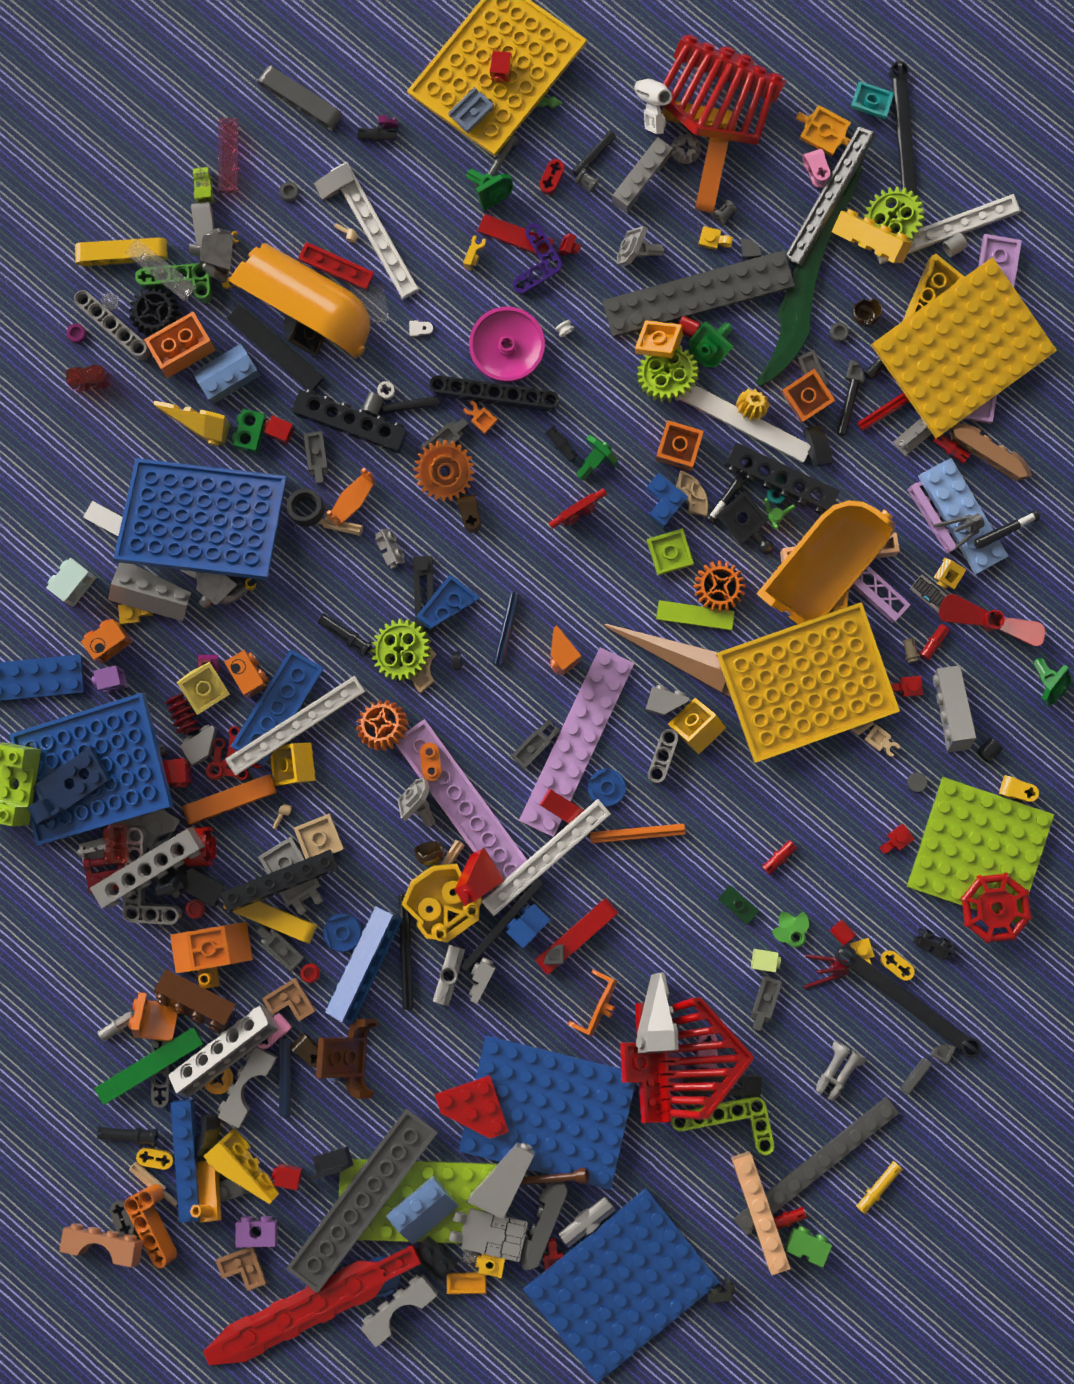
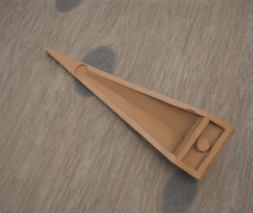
M604 624L611 631L674 665L721 694L731 697L716 655L718 652Z

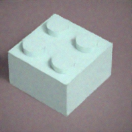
M70 558L61 564V570L57 575H53L49 579V585L46 588L63 602L74 607L97 577Z

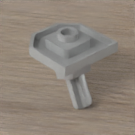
M641 226L626 232L617 255V264L620 266L629 265L635 257L661 256L664 248L661 244H649L648 241L644 240L648 228Z
M424 777L416 779L398 798V805L402 820L406 822L414 813L417 816L420 815L425 826L430 827L435 823V819L430 812L429 803L426 799L430 788L428 780Z

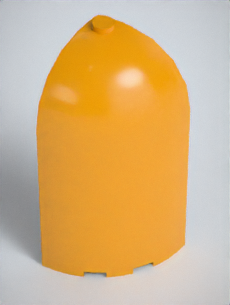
M263 243L261 248L255 247L248 256L250 258L246 263L242 261L229 279L232 285L247 291L326 337L344 349L354 359L358 356L361 357L364 353V345L370 332V316L364 303L346 288L267 243Z
M845 501L833 505L819 517L758 591L757 595L780 612H789V618L797 624L829 614L889 541L896 527L895 523L891 520L893 516L886 510L880 512L865 502Z

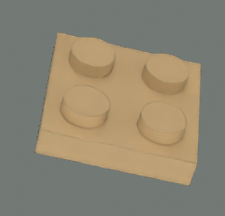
M330 813L294 827L305 859L330 849L333 854L344 850Z

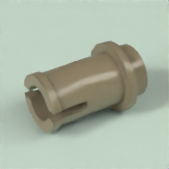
M915 638L903 640L907 656L905 660L908 663L920 661Z

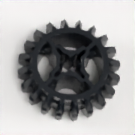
M154 286L151 291L149 287H146V293L140 290L141 296L134 295L136 302H130L133 308L129 309V313L132 314L129 316V319L134 321L132 325L134 328H137L139 333L144 331L145 336H148L150 333L153 335L179 320L175 317L180 315V311L177 310L180 306L178 303H175L177 299L171 297L170 291L165 293L164 288L158 291V288ZM160 299L163 302L152 303L150 300ZM146 304V310L140 316L141 309ZM151 306L154 310L156 309V314L159 316V318H157L156 315H153L152 309L150 308ZM169 308L168 315L166 319L163 320V314L167 311L166 309ZM151 321H156V322H158L159 324H157V325H148V324H145V323H146V322L150 323Z

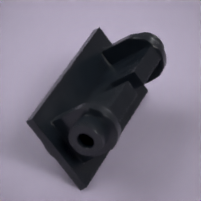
M918 929V936L913 940L917 947L928 952L932 946L934 947L932 954L943 960H949L952 953H955L954 944L949 939L935 936L928 929Z

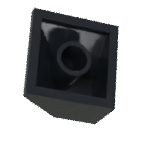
M286 315L283 321L286 340L316 358L325 337Z

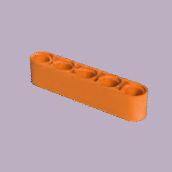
M271 774L184 805L182 809L188 825H192L276 794L277 791Z

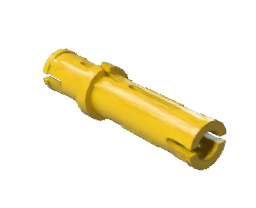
M892 1161L891 1165L872 1188L866 1190L867 1194L856 1207L866 1215L872 1205L880 1200L879 1197L903 1169L896 1162Z

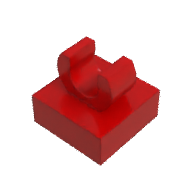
M569 233L563 237L558 254L566 256L570 253L576 255V253L580 252L581 245L575 243L576 235Z

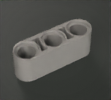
M210 201L191 204L196 244L199 245L202 242V235H206L207 232L215 229Z
M666 729L659 738L648 771V779L652 783H660L666 777L678 741V734L673 729ZM666 733H671L674 736L672 743L665 742L664 735ZM660 751H665L668 754L667 761L663 762L658 759ZM655 769L662 772V777L659 780L653 779L651 775Z

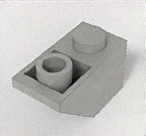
M656 685V688H651L645 711L664 716L689 701V697H685L686 693L675 690L672 693L667 691L668 688Z
M206 725L199 730L200 733L196 736L190 735L183 739L184 743L180 747L191 765L196 766L211 757L214 747L213 742L218 731L216 726Z

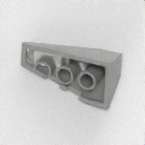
M664 972L652 974L637 1032L636 1045L638 1053H663L679 1050L678 1030L676 1023H672L671 1014L674 1012L672 1006L668 1005L669 990Z

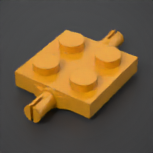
M820 105L817 106L814 113L809 117L801 112L796 116L797 120L805 124L799 139L817 149H822L824 153L833 156L841 144L848 146L851 141L845 137L851 122Z

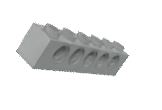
M194 827L188 828L92 886L90 890L101 908L106 906L112 908L120 903L118 899L123 896L127 899L134 895L136 888L141 886L143 889L152 884L151 879L156 876L160 879L167 875L169 868L174 867L176 869L185 864L183 860L187 857L193 859L200 855V850L205 846ZM178 845H182L184 847L183 854H180L178 852ZM162 855H166V856H167V858H168V863H167V864H164V863L162 862V860H161ZM146 864L151 867V869H152L151 874H148V873L146 872V870H145ZM130 874L135 877L134 884L129 880ZM114 884H116L119 887L118 894L115 893L113 890Z
M261 1006L254 1008L243 1019L238 1020L235 1025L222 1032L214 1041L208 1043L201 1051L192 1055L182 1065L176 1067L168 1075L176 1094L188 1099L279 1030L270 1011Z

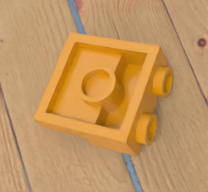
M645 321L635 347V353L672 358L675 349L679 348L683 337L682 325Z

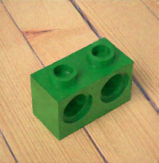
M242 409V413L238 414L237 432H234L232 437V443H234L236 449L259 454L264 434L263 428L267 420L265 414ZM254 418L256 420L254 425H246L249 419ZM244 437H251V441L248 444H242Z

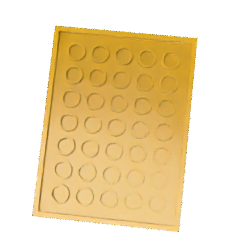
M481 0L407 90V93L495 157L587 44V39L531 0ZM493 51L512 53L513 64L510 82L497 83L491 80L490 65ZM475 87L477 91L481 92L494 104V109L467 133L455 120L449 117L448 113Z
M993 257L871 344L935 438L941 436L1057 351Z
M862 602L716 653L754 763L900 712Z

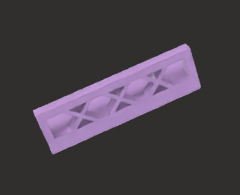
M921 481L915 483L907 490L948 554L956 549L955 546L957 544L951 538L949 529H946L945 526L936 528L933 526L941 522V515L939 512H935L930 504V501H932L930 496H925L920 488L923 485Z
M868 566L867 572H863L852 587L891 623H894L911 604ZM863 574H871L874 577V585H866L863 582ZM877 587H885L888 590V598H880L877 595ZM891 600H899L904 607L897 613L892 609Z

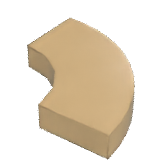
M680 470L676 487L688 496V513L706 517L708 514V499L703 487L692 475Z
M433 650L427 651L431 658L425 659L429 665H422L424 672L417 670L418 677L411 674L413 683L420 694L435 682L430 670L432 660L437 655Z

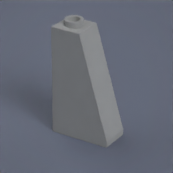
M517 1142L475 1188L467 1202L504 1219L535 1153L532 1150L533 1147L524 1142L522 1144Z

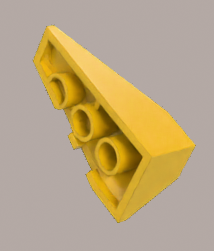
M154 402L158 410L208 441L209 445L219 447L220 444L225 446L231 425L225 415L200 410L199 413L190 407L180 410V407L174 404Z
M233 1128L204 1155V1158L217 1172L270 1204L279 1193L275 1186H273L274 1184L269 1176L261 1172L259 1160L257 1158L253 1159L249 1152L251 1147L248 1142Z

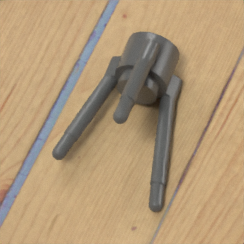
M976 513L972 516L968 514L961 518L940 522L933 526L936 528L964 521V525L956 528L955 532L966 529L969 532L971 531V533L955 546L958 549L971 537L978 534L979 529L984 527L985 522L983 517Z

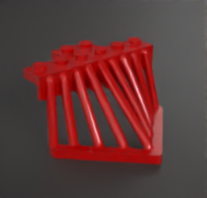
M684 35L680 39L673 56L676 60L663 84L669 89L682 63H687L671 93V102L662 106L695 135L757 145L771 103L777 102L786 80L778 73L771 74L766 72V69L762 66H754L755 61L752 60L751 56L737 54L731 47L725 46L717 50L710 43L704 42L703 44L697 41L698 39L695 36ZM696 67L698 70L678 106L675 102L693 68ZM706 72L709 73L689 113L687 114L684 111L693 93L695 92L703 74ZM718 77L720 79L697 123L694 118L714 79ZM730 82L731 85L712 126H705L725 84ZM741 87V93L727 128L720 129L719 127L737 88ZM750 91L753 93V97L741 131H733ZM760 97H763L765 100L755 132L750 134L748 131Z
M701 997L669 1005L672 1006L673 1012L692 1006L699 1011L698 1013L672 1018V1023H676V1025L705 1019L711 1024V1027L678 1031V1039L719 1033L724 1041L679 1044V1050L663 1053H638L636 1042L620 1043L622 1083H639L641 1123L672 1122V1117L709 1119L754 1059L750 1051ZM644 1003L635 1004L637 1032ZM732 1048L736 1052L735 1055L668 1057V1053ZM738 1062L734 1068L669 1070V1066ZM727 1076L722 1083H671L669 1080L674 1078ZM670 1091H715L712 1097L670 1095ZM671 1104L705 1105L701 1111L671 1108Z

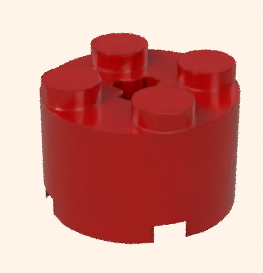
M212 827L194 828L205 847L200 850V855L193 859L187 857L183 861L188 867L212 866L214 863L211 862V859L216 857V837L211 836V832H214Z

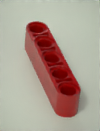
M607 898L603 899L538 956L535 962L548 975L560 965L544 964L545 957L550 949L563 944L564 960L567 959L619 912Z

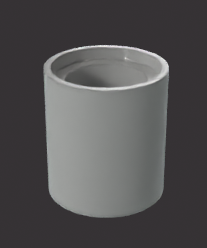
M958 233L943 242L942 246L945 253L949 257H953L966 249L968 244L965 237Z

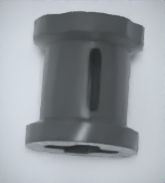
M584 168L577 176L575 183L581 184L588 190V193H592L600 179L592 177Z
M727 199L718 211L715 210L713 212V215L719 223L724 225L732 214L738 212V209Z

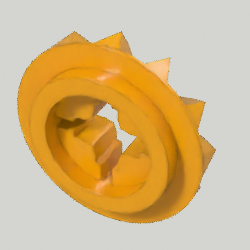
M230 1067L222 1072L224 1073L221 1078L222 1083L218 1081L212 1084L213 1079L204 1086L205 1089L212 1094H222L228 1091L233 1083L234 1076Z

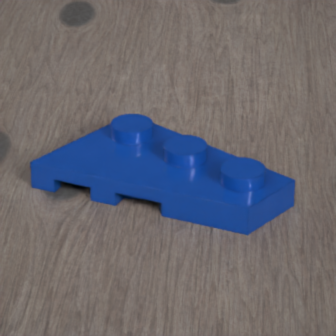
M450 574L415 618L431 630L478 601L480 597Z

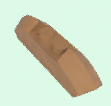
M957 423L950 428L951 441H956L957 445L1014 481L1032 477L1029 466L1017 452L1008 453V449L1004 446H997L988 436L980 435L981 430L979 428Z

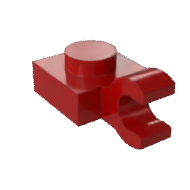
M921 676L900 678L901 683L891 684L893 692L902 691V697L923 695Z
M901 824L887 834L889 841L879 848L883 854L889 852L894 847L899 851L915 839L905 825Z
M555 1238L548 1240L549 1254H543L545 1271L559 1258L563 1257V1252L557 1253Z

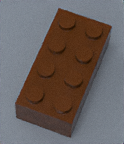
M167 969L154 989L157 1003L164 1007L169 1005L175 1008L174 1011L182 1016H185V1014L191 1016L192 1021L200 1025L204 1023L210 1026L209 1029L217 1034L228 1029L236 1014V1004Z

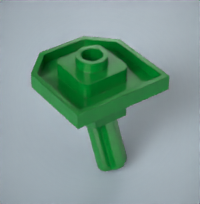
M474 169L468 170L466 174L468 180L479 185L475 189L483 212L508 198L514 189L513 180L509 174H499L493 177L488 173L482 175Z
M705 321L688 342L690 355L693 354L694 358L704 367H717L734 347L725 339L733 330L731 324L725 322L716 331Z
M591 435L586 438V444L593 451L584 460V465L577 472L578 478L583 481L604 460L614 469L618 466V459L612 454V447L605 441L600 442Z
M1037 658L1033 665L1040 675L1042 684L1046 688L1042 695V701L1045 706L1050 707L1066 693L1068 686L1072 683L1071 673L1066 665H1063L1058 673L1052 669L1050 670L1043 658Z

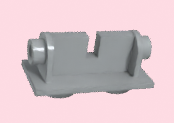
M920 418L894 440L893 443L906 456L932 433L922 418Z
M381 529V532L375 534V540L380 551L386 548L388 550L382 554L387 566L393 569L398 566L397 564L406 563L404 553L398 547L396 536L391 529Z
M117 835L79 844L78 855L82 857V861L87 858L91 860L101 859L121 853Z

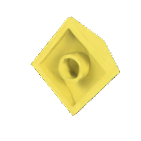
M210 662L192 670L177 682L197 715L230 695Z

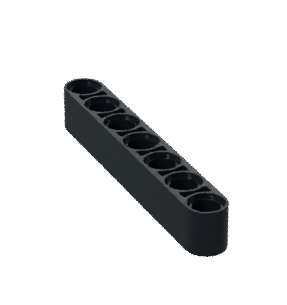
M440 375L432 377L429 382L432 394L438 397L553 412L559 406L558 394L549 390ZM437 382L443 384V387L439 390L433 388ZM455 385H460L462 387V390L459 392H454L452 390V387ZM473 388H479L481 390L479 394L474 395L471 393ZM492 390H497L500 393L497 397L489 395ZM516 393L518 398L511 400L508 398V395ZM534 395L537 400L531 403L527 401V397ZM548 398H553L556 402L553 405H548L545 401Z

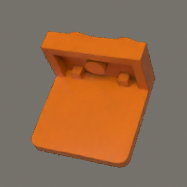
M139 992L138 998L134 999L133 1002L134 1017H130L129 1029H131L133 1037L172 1041L178 1013L174 1011L175 1008L169 1005L164 1007L157 1003V1001H149L147 993Z

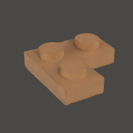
M297 978L292 979L262 998L271 1015L289 1005L298 1022L316 1011Z
M246 1247L216 1259L221 1278L223 1279L241 1272L247 1291L267 1283L255 1247Z

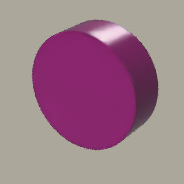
M72 324L67 329V337L71 342L79 344L85 341L87 332L82 325Z

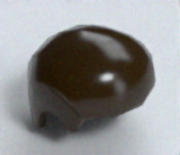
M863 298L852 309L854 321L864 327L876 324L883 311L882 304L876 298L872 300Z
M439 841L422 843L414 848L417 861L425 866L436 865L443 859L445 854L444 848Z

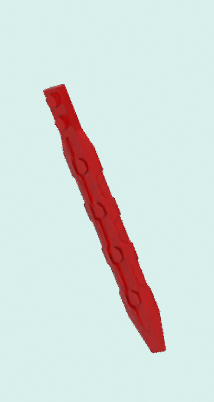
M414 1245L404 1248L378 1262L358 1260L330 1276L318 1293L306 1286L304 1290L285 1299L282 1298L251 1316L247 1315L229 1324L203 1351L209 1366L246 1362L264 1353L266 1349L300 1335V1332L316 1324L324 1323L355 1305L359 1306L375 1298L387 1280L422 1263Z

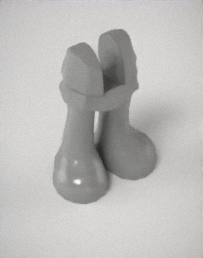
M836 1040L832 1045L835 1052L834 1057L824 1074H821V1079L818 1080L816 1092L821 1095L828 1083L834 1085L827 1097L831 1101H834L841 1094L840 1091L844 1089V1085L857 1066L863 1065L867 1060L854 1050L850 1052L847 1046ZM849 1054L848 1060L844 1068L842 1069L841 1073L839 1074L837 1079L834 1078L835 1073L839 1069L844 1059Z

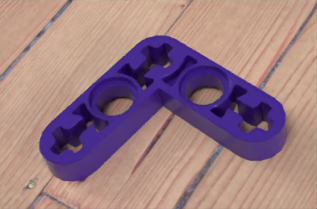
M536 223L529 224L526 227L525 234L541 262L514 279L513 288L519 294L530 291L557 274L562 268L561 260L542 228ZM531 228L539 230L537 232V235L540 239L542 236L544 237V239L538 241L535 245L533 242L537 241L536 238L533 235H529L531 233ZM543 243L549 246V251L546 254H541L538 251V247ZM551 253L554 254V256H551L553 262H558L557 269L555 270L553 268L549 269L550 262L548 258L545 261L543 260V258L550 256ZM534 270L542 271L543 276L540 280L532 278ZM529 275L530 280L534 284L530 285V283L527 282L524 285L525 289H517L516 286H518V281H526L527 278L525 276Z

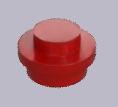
M193 899L187 903L185 910L190 918L197 919L205 913V905L201 900Z
M312 963L304 965L300 973L301 978L307 983L317 981L320 977L318 966Z

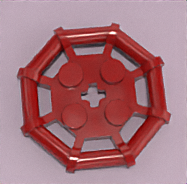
M1006 872L1003 874L976 876L977 879L960 898L963 905L964 926L971 929L987 944L997 941L1017 940L1018 934L1033 917L1030 912L1029 890L1022 887ZM1001 882L1000 888L989 889L986 884ZM1006 884L1018 892V894L1013 896L1005 889ZM982 886L984 892L977 900L972 899L973 895ZM1021 898L1023 913L1018 912L1016 900ZM970 902L976 904L977 916L972 918ZM995 902H997L998 905L1002 906V909L998 911V914H996L995 911L992 910V906H994ZM1016 916L1021 917L1015 927L1011 929V921ZM981 920L989 927L988 931L985 932L975 922ZM1005 927L1007 933L992 934L994 928Z

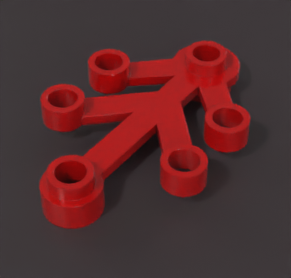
M236 726L229 729L230 739L226 758L237 752L230 747L237 735H232V730L237 729L238 733L240 732V728ZM222 738L215 739L213 742L215 747L213 762L207 765L206 775L212 780H219L223 776L238 777L241 780H246L249 776L248 770H244L246 776L241 778L239 774L235 776L231 769L226 768L229 765L225 759L221 761L222 749L225 748L226 742ZM221 740L223 742L222 747H217V741ZM253 764V766H254L255 768H261V767H263V766H261V765L256 766L255 764ZM218 767L219 773L214 774L213 768Z

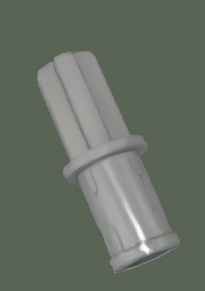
M129 1011L117 1020L113 1019L111 1024L99 1030L98 1035L101 1040L105 1042L116 1033H121L122 1029L129 1026L130 1017H134V1014Z

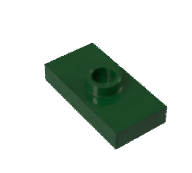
M731 885L717 899L746 925L760 911Z

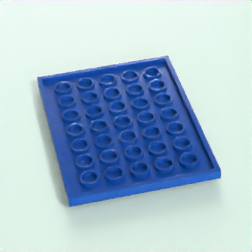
M136 458L113 557L114 562L268 580L287 478L283 475Z
M138 693L9 734L12 744L41 749L36 784L89 747L95 748L111 778V781L46 824L37 826L31 815L30 822L36 846L173 806L146 693ZM86 768L83 771L85 779L89 777V771ZM70 779L68 782L71 789L74 787L73 779ZM34 791L33 803L40 800L36 791Z
M486 1035L475 1080L491 1075L509 1132L490 1139L464 1126L459 1152L500 1162L517 1142L520 1144L524 1142L532 1146V1150L535 1151L528 1169L552 1175L574 1173L578 1168L587 1167L589 1170V1185L611 1190L635 1083H622L621 1068Z
M645 1188L565 1253L563 1257L554 1262L546 1271H543L526 1285L523 1290L598 1383L708 1293L711 1288L719 1284L720 1281Z

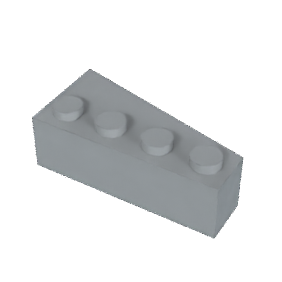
M119 563L111 583L108 600L183 621L191 592L134 564Z
M959 665L938 668L933 676V685L937 688L936 698L940 707V717L947 753L970 750L976 735L961 667Z

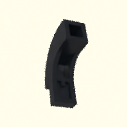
M172 831L157 836L152 844L153 849L176 836L175 832ZM178 845V848H177V849H178V852L180 853V852L183 851V850H182L181 845ZM162 855V857H161L162 862H163L164 864H167V863H168V858H167V856H166V855ZM186 864L176 869L171 867L167 870L168 874L160 879L155 888L158 896L163 894L170 895L176 890L184 888L187 877Z

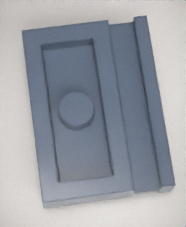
M474 87L448 114L464 131L469 133L494 109V104Z

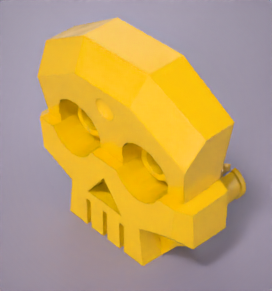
M457 864L432 865L414 878L406 891L402 906L418 921L417 927L426 939L448 943L479 920V908L482 898L464 906L457 893L455 895L449 893L451 889H455L462 874ZM432 906V912H427L426 907ZM448 910L456 913L450 919H448Z

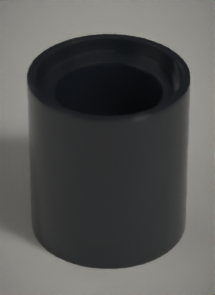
M990 737L976 752L985 762L989 763L1003 748L996 740Z

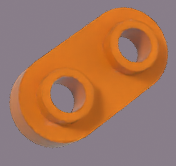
M425 743L420 749L422 774L428 781H436L442 773L439 748L434 743ZM427 749L433 750L431 756L426 755ZM429 768L435 769L433 775L428 773Z

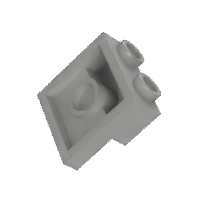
M483 957L481 963L476 962L471 972L474 975L472 979L479 983H474L469 993L472 996L470 1001L476 1004L496 968L493 966L494 962L486 957Z

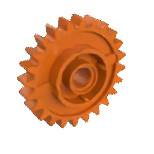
M438 440L436 441V446L429 443L430 449L423 448L425 453H418L421 460L415 461L419 465L413 468V470L418 472L414 478L420 479L417 485H423L421 491H428V497L434 494V500H437L439 496L443 502L446 497L452 501L453 495L459 498V492L465 494L464 487L470 488L468 481L474 480L470 477V474L475 473V471L470 470V467L474 466V463H469L472 456H466L467 450L461 451L462 445L459 444L455 447V442L453 441L449 445L447 440H444L442 445ZM443 466L448 467V473L445 476L440 474V469Z

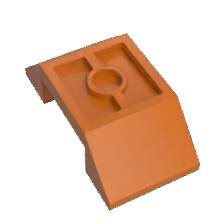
M247 922L170 935L176 973L253 960Z

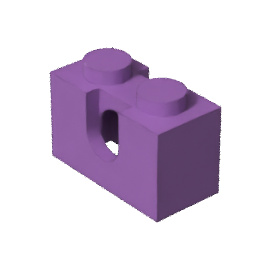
M116 665L93 671L92 682L99 691L110 693L128 688L124 669Z
M244 1216L236 1222V1247H275L278 1244V1219H273L272 1216H262L261 1220H253L252 1216ZM252 1227H260L261 1235H255Z

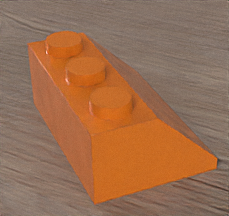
M194 312L144 339L167 378L216 351Z
M556 625L553 629L550 667L556 674L560 673L563 676L580 663L581 655Z

